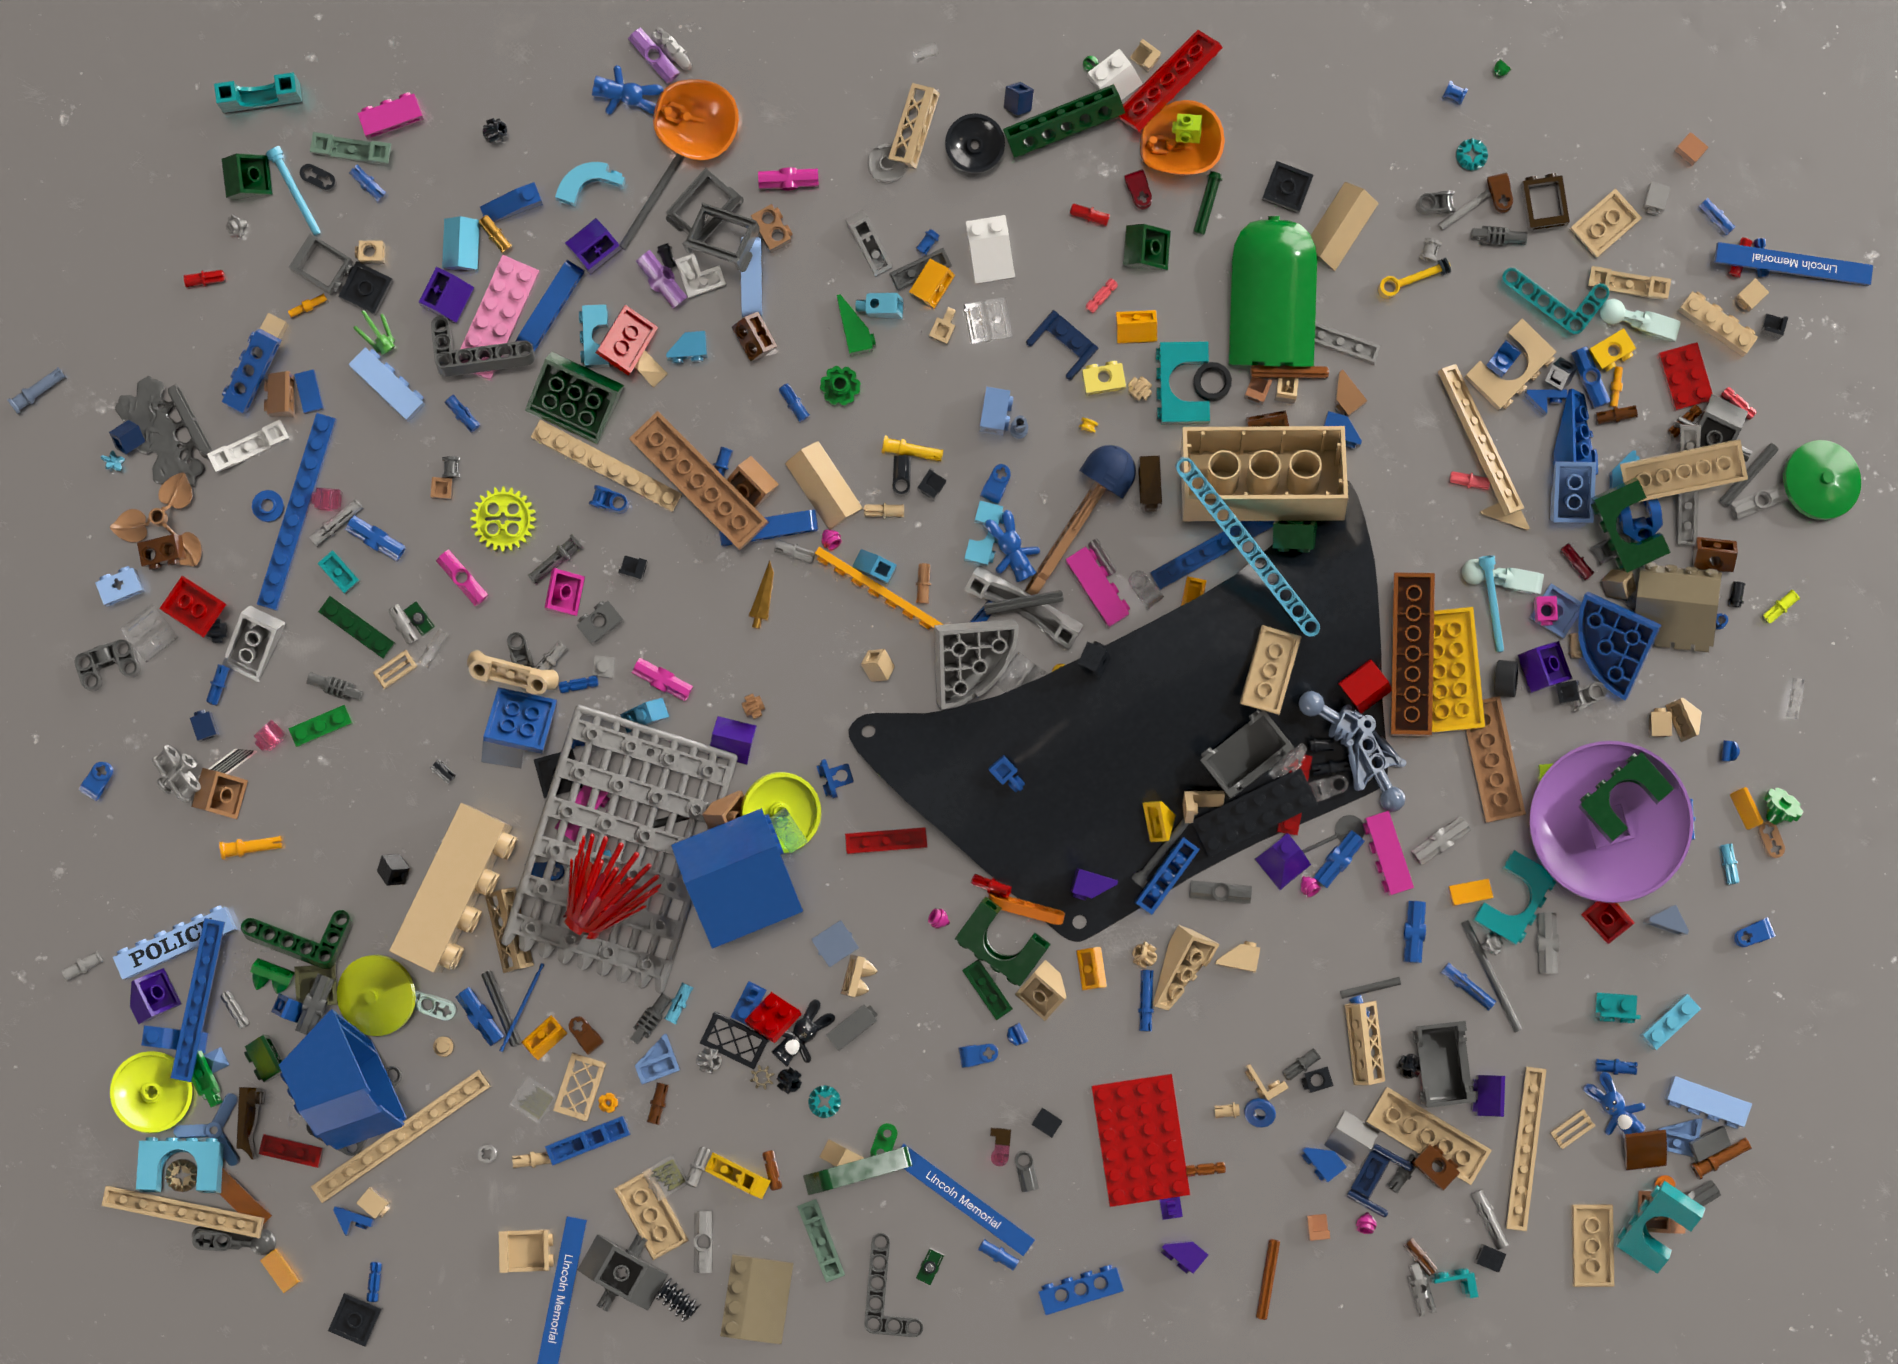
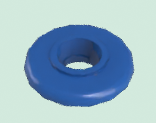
M261 491L252 501L253 513L262 521L270 522L276 520L283 512V500L275 491ZM265 500L272 501V510L264 511L262 503Z
M1257 1098L1252 1099L1246 1104L1244 1115L1251 1125L1263 1128L1268 1127L1274 1122L1276 1111L1270 1102ZM1262 1109L1266 1115L1259 1116L1255 1110Z

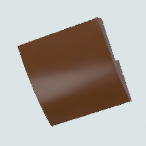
M1666 1130L1625 1134L1626 1170L1667 1166Z

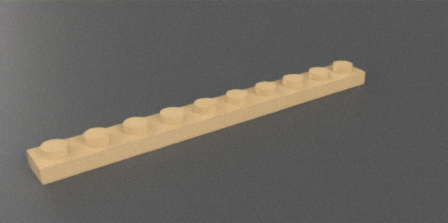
M480 1070L476 1071L404 1121V1126L390 1131L311 1186L312 1190L321 1203L326 1202L490 1088V1084Z

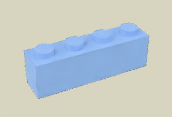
M365 347L349 363V366L409 422L425 406L422 402L424 397L416 390L412 392L407 387L409 383L402 376L397 378L393 374L395 370L387 362L385 364L380 362L378 359L381 356L375 350L371 349L369 351Z
M1672 1076L1665 1096V1100L1669 1101L1668 1105L1679 1109L1681 1105L1689 1108L1688 1112L1696 1115H1700V1112L1707 1114V1119L1719 1122V1119L1727 1122V1126L1738 1129L1739 1126L1745 1127L1752 1103L1676 1076Z

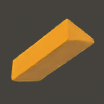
M1743 787L1730 794L1747 830L1763 824L1764 821L1747 787Z
M1489 879L1449 886L1452 906L1494 898Z
M1101 947L1076 950L1082 990L1106 987Z
M550 1015L521 1043L539 1060L565 1037L567 1032Z
M277 1248L260 1260L283 1293L300 1282Z

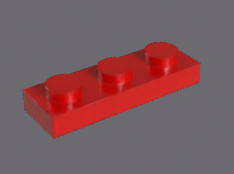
M263 1134L258 1154L319 1168L323 1148Z

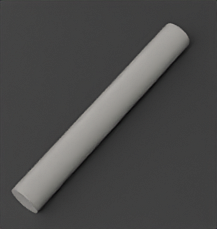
M1485 190L1438 224L1442 230L1446 229L1491 197L1490 192Z

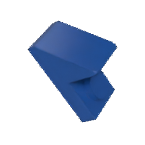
M1505 340L1486 366L1502 378L1521 354V351Z
M1567 389L1526 390L1525 397L1546 416L1547 400H1550L1551 404L1562 403V400L1567 398Z
M279 993L271 1012L281 1018L298 1023L303 1011V1003Z
M334 1206L333 1211L345 1236L349 1235L353 1221L356 1222L355 1226L362 1229H367V1226L373 1227L374 1218Z

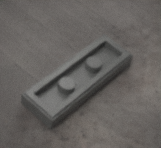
M944 248L890 272L889 275L897 292L915 283L929 259L948 268L952 267Z

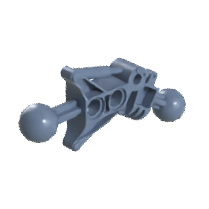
M1314 691L1304 693L1299 699L1300 711L1310 717L1319 715L1331 722L1329 736H1335L1336 741L1341 739V744L1348 747V758L1354 778V789L1356 791L1363 790L1368 780L1374 776L1382 791L1380 796L1382 807L1390 812L1399 811L1405 804V794L1400 788L1392 786L1384 769L1389 766L1404 767L1406 766V760L1402 759L1385 738L1376 732L1375 719L1370 715L1364 716L1356 710L1353 711L1352 706L1349 704L1343 706L1340 712H1336L1324 705L1323 697L1319 693ZM1363 741L1367 744L1366 750L1363 748ZM1372 759L1376 761V768L1372 765Z

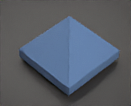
M221 1047L204 1055L212 1073L229 1066Z

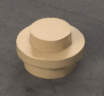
M444 1036L437 1038L433 1044L434 1052L441 1057L450 1055L454 1048L452 1040Z

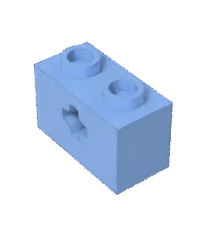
M129 566L119 569L115 575H103L99 578L100 581L95 582L103 604L107 607L145 592L136 569ZM118 581L124 583L121 585L120 590L118 588H115V586L118 585Z

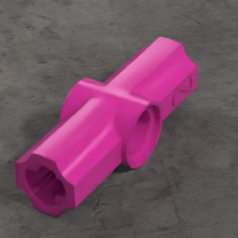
M787 167L781 168L778 171H759V190L780 189L790 191L796 190L799 187H818V168L797 169Z
M449 549L438 557L436 562L475 607L486 599L488 594ZM460 573L467 574V580L464 583L457 582V576Z
M641 658L638 659L631 672L649 682L656 689L664 693L668 692L684 702L693 688L692 685L675 677L668 670L662 667L658 668Z

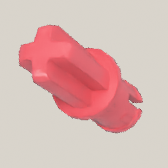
M1452 471L1450 474V483L1465 485L1468 488L1489 489L1490 482L1487 477L1473 475L1472 472L1466 474Z

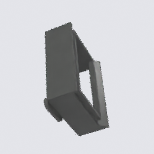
M705 168L666 211V220L678 231L684 230L689 234L691 227L676 215L675 212L707 177L730 197L721 209L731 212L738 204L741 205L743 203V197L733 188L727 187ZM713 217L701 230L697 240L705 243V240L723 220Z
M702 202L701 209L689 235L682 244L687 253L691 254L692 250H696L734 263L737 270L745 272L753 255L750 250L760 227L756 220ZM709 215L747 228L737 253L697 240Z

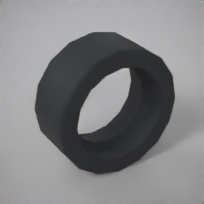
M1209 362L1203 364L1198 368L1194 376L1193 386L1195 392L1206 401L1214 402L1221 400L1228 394L1231 388V374L1220 363ZM1216 370L1222 374L1224 378L1222 390L1217 393H1208L1202 388L1201 377L1205 372Z

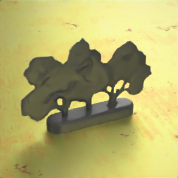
M147 376L137 383V396L121 395L118 403H116L115 410L122 421L130 420L140 427L145 442L133 450L139 449L140 453L146 455L151 452H155L158 455L152 468L154 482L163 484L170 477L179 473H185L190 486H195V477L202 473L204 466L200 460L192 458V448L196 446L204 458H207V454L213 450L178 385L175 384L168 388V394L172 401L167 402L162 397L163 382L157 379L152 380L151 376ZM158 404H163V405H164V406L161 407V408H158V407H157ZM173 406L176 407L182 419L177 423L167 415ZM183 425L186 426L191 436L190 441L187 443L180 442L175 436L176 429ZM182 444L183 447L178 448L177 445ZM187 448L185 450L187 455L184 460H181L179 457L183 449ZM190 458L191 462L187 464L186 461Z

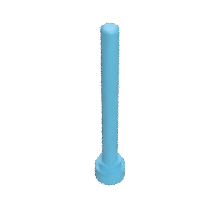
M280 146L274 147L267 151L266 155L269 161L276 164L313 235L316 236L321 231L282 160L284 158L282 156L284 154Z
M1495 556L1479 557V564L1482 570L1485 571L1495 647L1497 652H1503L1504 645L1493 569L1496 564Z

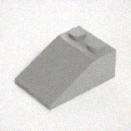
M248 606L239 616L222 665L259 681L280 639L285 622L252 606Z

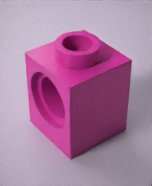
M1539 596L1534 598L1535 623L1541 622V626H1551L1553 622L1558 620L1557 596ZM1543 606L1550 608V616H1544L1541 613Z

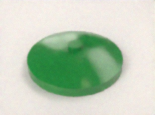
M1815 440L1805 443L1790 455L1784 467L1783 484L1787 497L1799 512L1816 520H1831L1847 513L1857 502L1861 491V474L1855 459L1845 448L1831 441Z

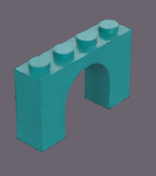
M294 72L274 75L275 82L264 86L240 87L234 81L214 84L216 103L223 113L303 101L300 82Z
M1208 341L1160 342L1159 348H1156V360H1160V368H1156V380H1160V387L1156 389L1157 399H1160V407H1157V419H1161V425L1209 424L1210 401H1183L1172 393L1169 385L1170 375L1176 368L1182 365H1199L1209 362Z
M1513 850L1502 869L1520 878L1527 885L1530 894L1527 907L1518 915H1506L1484 902L1479 907L1472 921L1501 936V938L1509 943L1516 945L1517 942L1521 943L1527 933L1524 930L1527 925L1531 926L1537 917L1534 914L1538 907L1542 908L1547 899L1544 897L1547 890L1551 891L1557 881L1543 866Z
M1666 1181L1660 1187L1658 1185L1654 1187L1649 1201L1647 1199L1644 1200L1639 1208L1641 1210L1639 1214L1634 1213L1628 1222L1630 1224L1628 1228L1623 1227L1617 1236L1619 1238L1618 1248L1657 1274L1669 1260L1672 1250L1649 1234L1646 1222L1653 1217L1664 1216L1674 1220L1691 1232L1702 1219L1705 1207Z

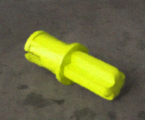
M1790 590L1781 600H1776V604L1763 614L1764 619L1768 623H1772L1781 614L1787 613V609L1800 600L1798 594L1794 590Z

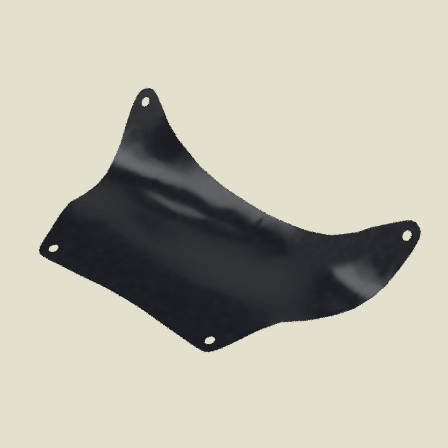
M1347 480L1348 502L1345 520L1317 521L1315 547L1310 549V552H1298V549L1280 552L1278 548H1273V545L1264 551L1319 622L1320 630L1315 636L1310 637L1302 632L1252 566L1248 564L1237 574L1196 599L1105 645L1111 658L1101 679L1083 672L1077 664L1079 661L1077 659L1043 677L1001 695L953 709L930 713L864 714L851 724L849 738L864 760L909 805L946 835L994 879L1002 884L1011 886V893L1021 900L1063 911L1065 913L1063 924L1056 925L1046 922L1051 928L1068 940L1074 942L1086 940L1141 908L1134 902L1144 888L1138 886L1130 878L1135 872L1138 873L1139 870H1143L1165 842H1150L1143 803L1162 801L1176 815L1172 833L1184 818V792L1223 791L1200 761L1203 758L1201 754L1210 747L1214 750L1251 720L1249 716L1255 711H1263L1240 704L1261 625L1301 636L1280 714L1267 712L1294 746V750L1232 799H1229L1225 794L1223 805L1287 775L1292 752L1313 756L1311 764L1326 763L1332 759L1333 761L1349 759L1348 747L1341 744V739L1336 741L1335 736H1329V729L1332 723L1319 715L1311 717L1304 715L1299 708V699L1307 691H1314L1323 697L1324 705L1336 712H1340L1343 706L1348 704L1352 706L1353 711H1358L1338 683L1370 659L1382 672L1375 559L1359 497L1350 481ZM1262 557L1257 558L1255 566L1258 568L1264 567L1266 560ZM1275 573L1270 574L1267 578L1268 583H1276L1278 575ZM1287 589L1280 592V598L1283 600L1288 599L1291 595V592ZM1300 605L1295 606L1292 613L1296 616L1301 615L1303 607ZM1312 621L1305 624V630L1309 632L1313 631L1316 627L1315 622ZM1382 698L1362 714L1364 716L1370 715L1375 719L1376 732L1386 740ZM867 725L874 726V735L864 737L862 735L863 727ZM1313 738H1316V740L1333 738L1335 749L1334 751H1318L1314 754L1309 752L1308 742ZM1363 741L1362 745L1363 748L1366 750L1367 744L1365 741ZM1003 755L1017 769L1013 777L1018 775L1025 783L1021 791H1013L1008 785L1009 779L1002 785L989 771L988 768ZM1372 759V765L1376 768V761ZM1310 767L1308 783L1319 805L1302 812L1300 824L1380 789L1375 777L1373 776L1367 782L1363 790L1356 791L1354 789L1352 771L1335 773L1333 776L1326 774L1313 777L1311 771L1315 770H1312ZM1387 767V768H1385L1384 770H1385L1386 774L1388 775V767ZM1198 807V814L1194 819L1219 807ZM1189 823L1148 875L1147 881L1151 880L1181 837L1187 839L1200 850L1171 889L1224 859L1281 833L1277 832L1278 824L1209 857L1193 823ZM1076 868L1118 880L1116 886L1093 898L1087 897L1086 901L1073 897L1074 893L1070 892ZM1078 915L1084 916L1087 921L1085 927L1077 929L1073 925V919Z

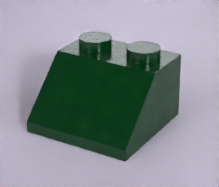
M236 153L221 159L226 198L245 199L273 194L267 155Z
M1147 224L1126 225L1123 265L1138 269L1168 270L1171 231Z
M1275 521L1273 524V548H1278L1280 552H1289L1290 549H1298V552H1310V549L1315 547L1317 521Z
M262 1035L245 1046L246 1051L244 1054L248 1062H253L256 1067L254 1073L259 1081L263 1080L266 1083L282 1073L279 1067L282 1059L269 1035Z

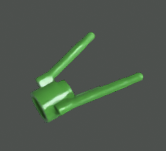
M363 310L362 315L377 336V339H375L376 344L357 326L353 328L377 353L380 352L384 355L395 347V339L390 332L384 314L380 315L387 336L379 333L370 317Z

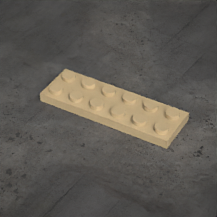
M1740 439L1620 464L1624 483L1633 478L1639 480L1647 497L1641 501L1748 480Z
M1388 1087L1385 1088L1366 1120L1370 1125L1418 1154L1427 1145L1438 1146L1444 1152L1442 1156L1447 1161L1451 1159L1459 1166L1457 1170L1460 1173L1457 1177L1469 1185H1472L1492 1151ZM1435 1160L1433 1162L1442 1168V1164L1440 1161Z

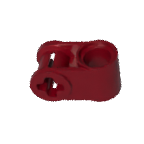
M1141 169L1124 175L1127 188L1131 193L1135 206L1140 210L1148 209L1152 204V194L1144 170ZM1142 195L1144 198H1146V202L1144 203L1142 200H1140V196Z

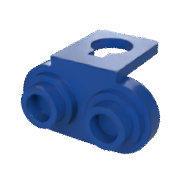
M823 759L820 765L816 766L819 776L827 778L826 784L823 785L826 797L837 798L835 788L854 782L848 763L829 769L826 759ZM839 770H845L848 775L845 781L833 780L832 776H835Z

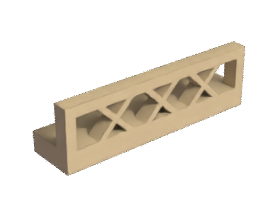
M912 83L889 154L890 160L905 163L910 168H917L940 95L934 88ZM916 89L925 91L923 98L916 102L914 98ZM917 108V117L910 121L908 117L909 111ZM911 127V136L904 140L902 136L903 130ZM904 145L906 148L904 158L895 156L897 149Z
M515 887L492 892L490 897L485 896L503 973L534 966L531 951L524 952L519 948V935H516L507 947L501 943L515 899ZM494 896H497L498 899L497 907L494 905ZM499 916L503 920L502 927L499 925L498 922ZM509 956L512 958V967H509L507 959Z
M1376 1001L1346 1004L1345 1010L1354 1085H1372L1385 1082ZM1366 1007H1370L1369 1018L1366 1014ZM1370 1027L1372 1028V1032H1373V1035H1372L1371 1038L1369 1037V1032H1368L1369 1029H1370ZM1372 1048L1375 1049L1374 1058L1371 1056ZM1374 1068L1377 1069L1378 1078L1375 1079L1373 1075Z

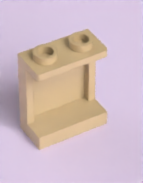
M549 1230L499 1231L500 1273L550 1271V1267L554 1266V1256L550 1254V1246H553V1234H549Z

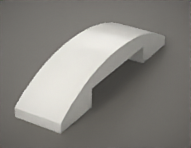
M277 420L256 433L208 453L207 456L215 472H219L269 450L288 439L289 436L281 420Z

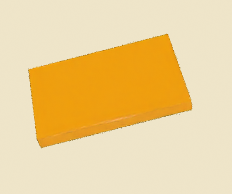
M929 259L909 293L922 299L929 307L935 309L955 274L948 267Z
M1156 310L1116 312L1117 343L1157 341Z

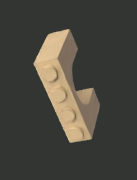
M1523 318L1506 334L1523 352L1526 358V369L1523 375L1514 380H1503L1479 361L1464 377L1498 411L1502 407L1506 410L1513 402L1511 398L1516 393L1520 395L1527 388L1525 384L1530 379L1534 381L1541 374L1539 370L1544 365L1548 367L1555 360L1553 355L1557 351Z

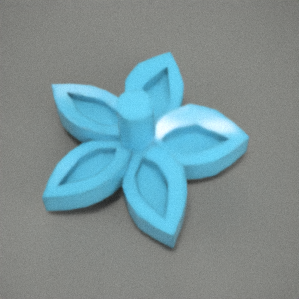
M113 450L110 452L109 457L101 456V459L107 462L105 469L113 468L116 471H121V464L125 460L124 457H116Z

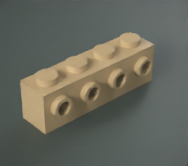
M1692 291L1680 306L1678 312L1744 357L1758 339L1755 335L1756 332L1750 327L1746 326L1744 328L1739 324V320L1732 315L1727 316L1717 304L1707 302L1706 297L1700 292L1695 293Z

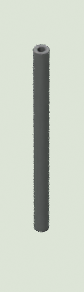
M676 154L619 244L622 249L626 250L684 156Z
M1469 920L1462 922L1461 924L1514 1032L1522 1030Z

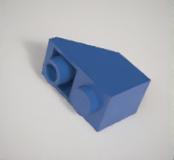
M1328 411L1323 426H1345L1346 447L1350 449L1360 447L1362 440L1348 416Z
M1307 1147L1301 1149L1304 1153L1301 1156L1308 1165L1312 1163L1317 1169L1314 1173L1320 1181L1325 1180L1329 1182L1347 1168L1335 1151Z

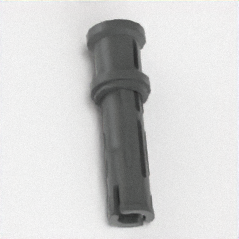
M571 534L564 544L557 546L555 553L528 574L529 578L537 584L552 571V568H556L564 560H570L572 554L584 547Z

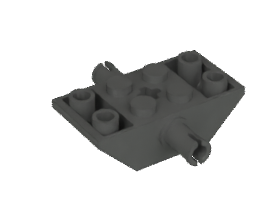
M1711 394L1698 422L1693 423L1679 415L1678 422L1675 423L1674 427L1680 429V425L1683 424L1701 425L1700 447L1737 440L1748 411ZM1715 434V438L1718 441L1711 443L1709 436ZM1742 446V451L1745 453L1743 454L1744 461L1747 462L1749 459L1747 455H1751L1752 450Z
M597 1234L577 1269L589 1279L604 1287L605 1291L596 1306L602 1308L606 1301L603 1310L608 1312L615 1297L620 1296L637 1306L649 1310L668 1274L640 1259L639 1255L648 1241L646 1238L643 1237L640 1244H638L642 1236L636 1234L629 1249L624 1250ZM625 1268L627 1277L623 1276L620 1278L617 1269Z

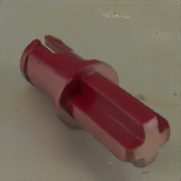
M1569 543L1561 548L1563 554L1572 563L1571 567L1577 570L1584 581L1595 573L1584 561V557H1580Z

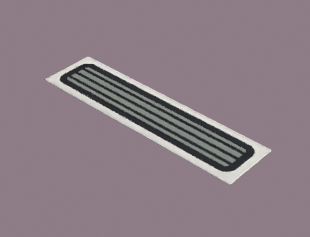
M234 749L208 769L229 774L257 753V750Z

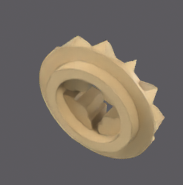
M185 1159L172 1162L166 1169L165 1178L168 1186L178 1192L192 1189L197 1182L196 1166L191 1161ZM180 1167L183 1173H190L189 1176L184 1178L183 1185L180 1178L173 1177L179 1174Z

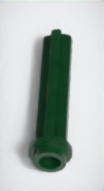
M1210 171V174L1207 175L1208 182L1194 227V232L1200 235L1205 234L1220 181L1223 180L1221 178L1222 174Z

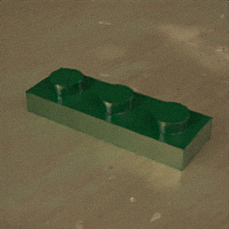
M979 959L962 970L996 1021L1013 1010Z

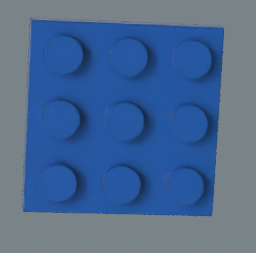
M498 687L483 741L543 754L557 700Z

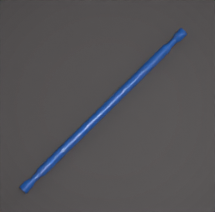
M540 964L539 970L536 973L525 995V998L513 1020V1023L504 1039V1043L500 1047L499 1051H504V1047L516 1026V1023L528 1001V998L545 964Z

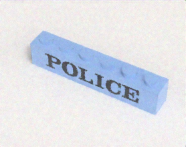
M221 905L209 910L210 914L206 916L199 914L192 917V922L184 925V922L174 925L172 927L173 930L168 933L165 930L156 933L154 939L150 941L143 939L135 943L136 947L130 950L126 947L117 951V955L113 959L121 978L127 980L198 948L204 918L225 922L223 936L236 931V926L228 908H222Z

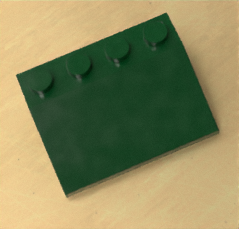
M551 352L544 360L525 411L598 444L624 385Z

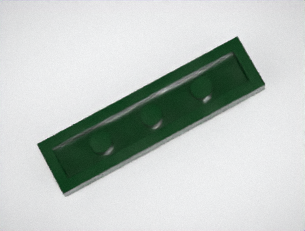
M331 596L328 597L318 611L382 659H385L396 644Z

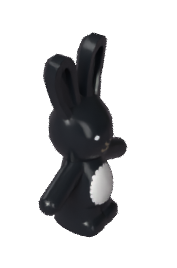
M817 999L809 1003L803 1018L795 1023L793 1032L787 1030L782 1035L785 1039L771 1051L786 1067L799 1051L804 1062L809 1063L811 1056L805 1043L813 1040L817 1031L827 1027L835 1020L834 1014L826 1013L815 1022L812 1021L820 1009L821 1003Z

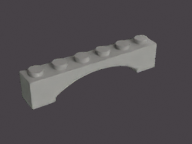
M979 565L965 587L966 591L980 599L985 598L994 602L1030 596L1024 590ZM1048 604L1015 610L1043 628L1053 637L1054 641L1069 649L1083 627L1082 623Z

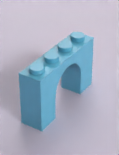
M146 1137V1141H139L136 1190L140 1192H161L162 1170L165 1162L176 1153L186 1152L190 1153L197 1163L196 1191L200 1193H221L224 1144L218 1142V1139L206 1138V1142L198 1141L197 1138H186V1141H178V1138H166V1141H158V1138Z

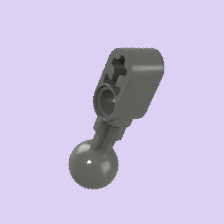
M197 1227L192 1232L193 1246L199 1250L226 1251L228 1249L239 1250L241 1247H250L258 1255H267L273 1251L276 1245L275 1236L266 1229H262L260 1238L207 1227ZM200 1235H204L202 1241L198 1240ZM220 1236L227 1237L224 1243H218L216 1240Z

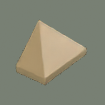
M645 350L634 367L653 388L668 375Z
M1684 698L1666 705L1668 712H1671L1672 721L1681 742L1699 735L1702 713L1699 709Z

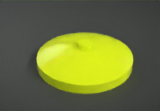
M788 772L770 773L759 778L747 790L741 805V816L761 808L764 815L769 814L784 853L795 851L808 843L816 833L821 819V805L814 788L803 778Z
M376 954L361 957L349 964L339 979L337 1002L344 1019L365 1035L384 1036L399 1030L406 1024L414 1010L416 993L413 980L404 966L391 957Z
M156 1051L141 1052L125 1060L116 1070L110 1085L111 1105L117 1117L129 1128L142 1133H159L172 1128L186 1115L192 1100V1083L171 1078L174 1057Z

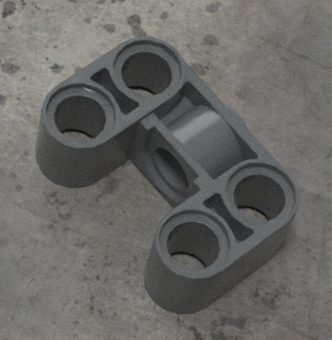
M124 639L99 645L78 654L74 660L81 684L89 691H97L102 686L99 669L117 663L120 672L129 678L138 676L141 670L133 645ZM122 644H127L128 651L125 654L119 653V647ZM88 657L90 660L89 665L86 668H82L81 660ZM128 663H133L135 666L134 671L131 673H126L125 671ZM94 676L96 684L89 687L87 680L89 677Z

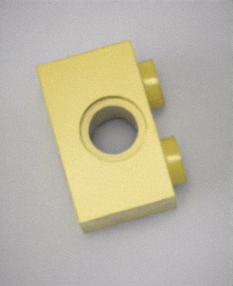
M1110 361L1105 363L1106 366L1098 367L1097 364L1085 366L1086 369H1082V377L1086 396L1125 390L1126 383L1122 363L1117 364V361ZM1106 373L1109 376V380L1101 382L1098 379V375Z

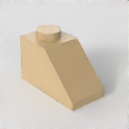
M1245 941L1244 944H1239L1218 958L1215 964L1256 972L1260 948L1256 947L1257 943Z

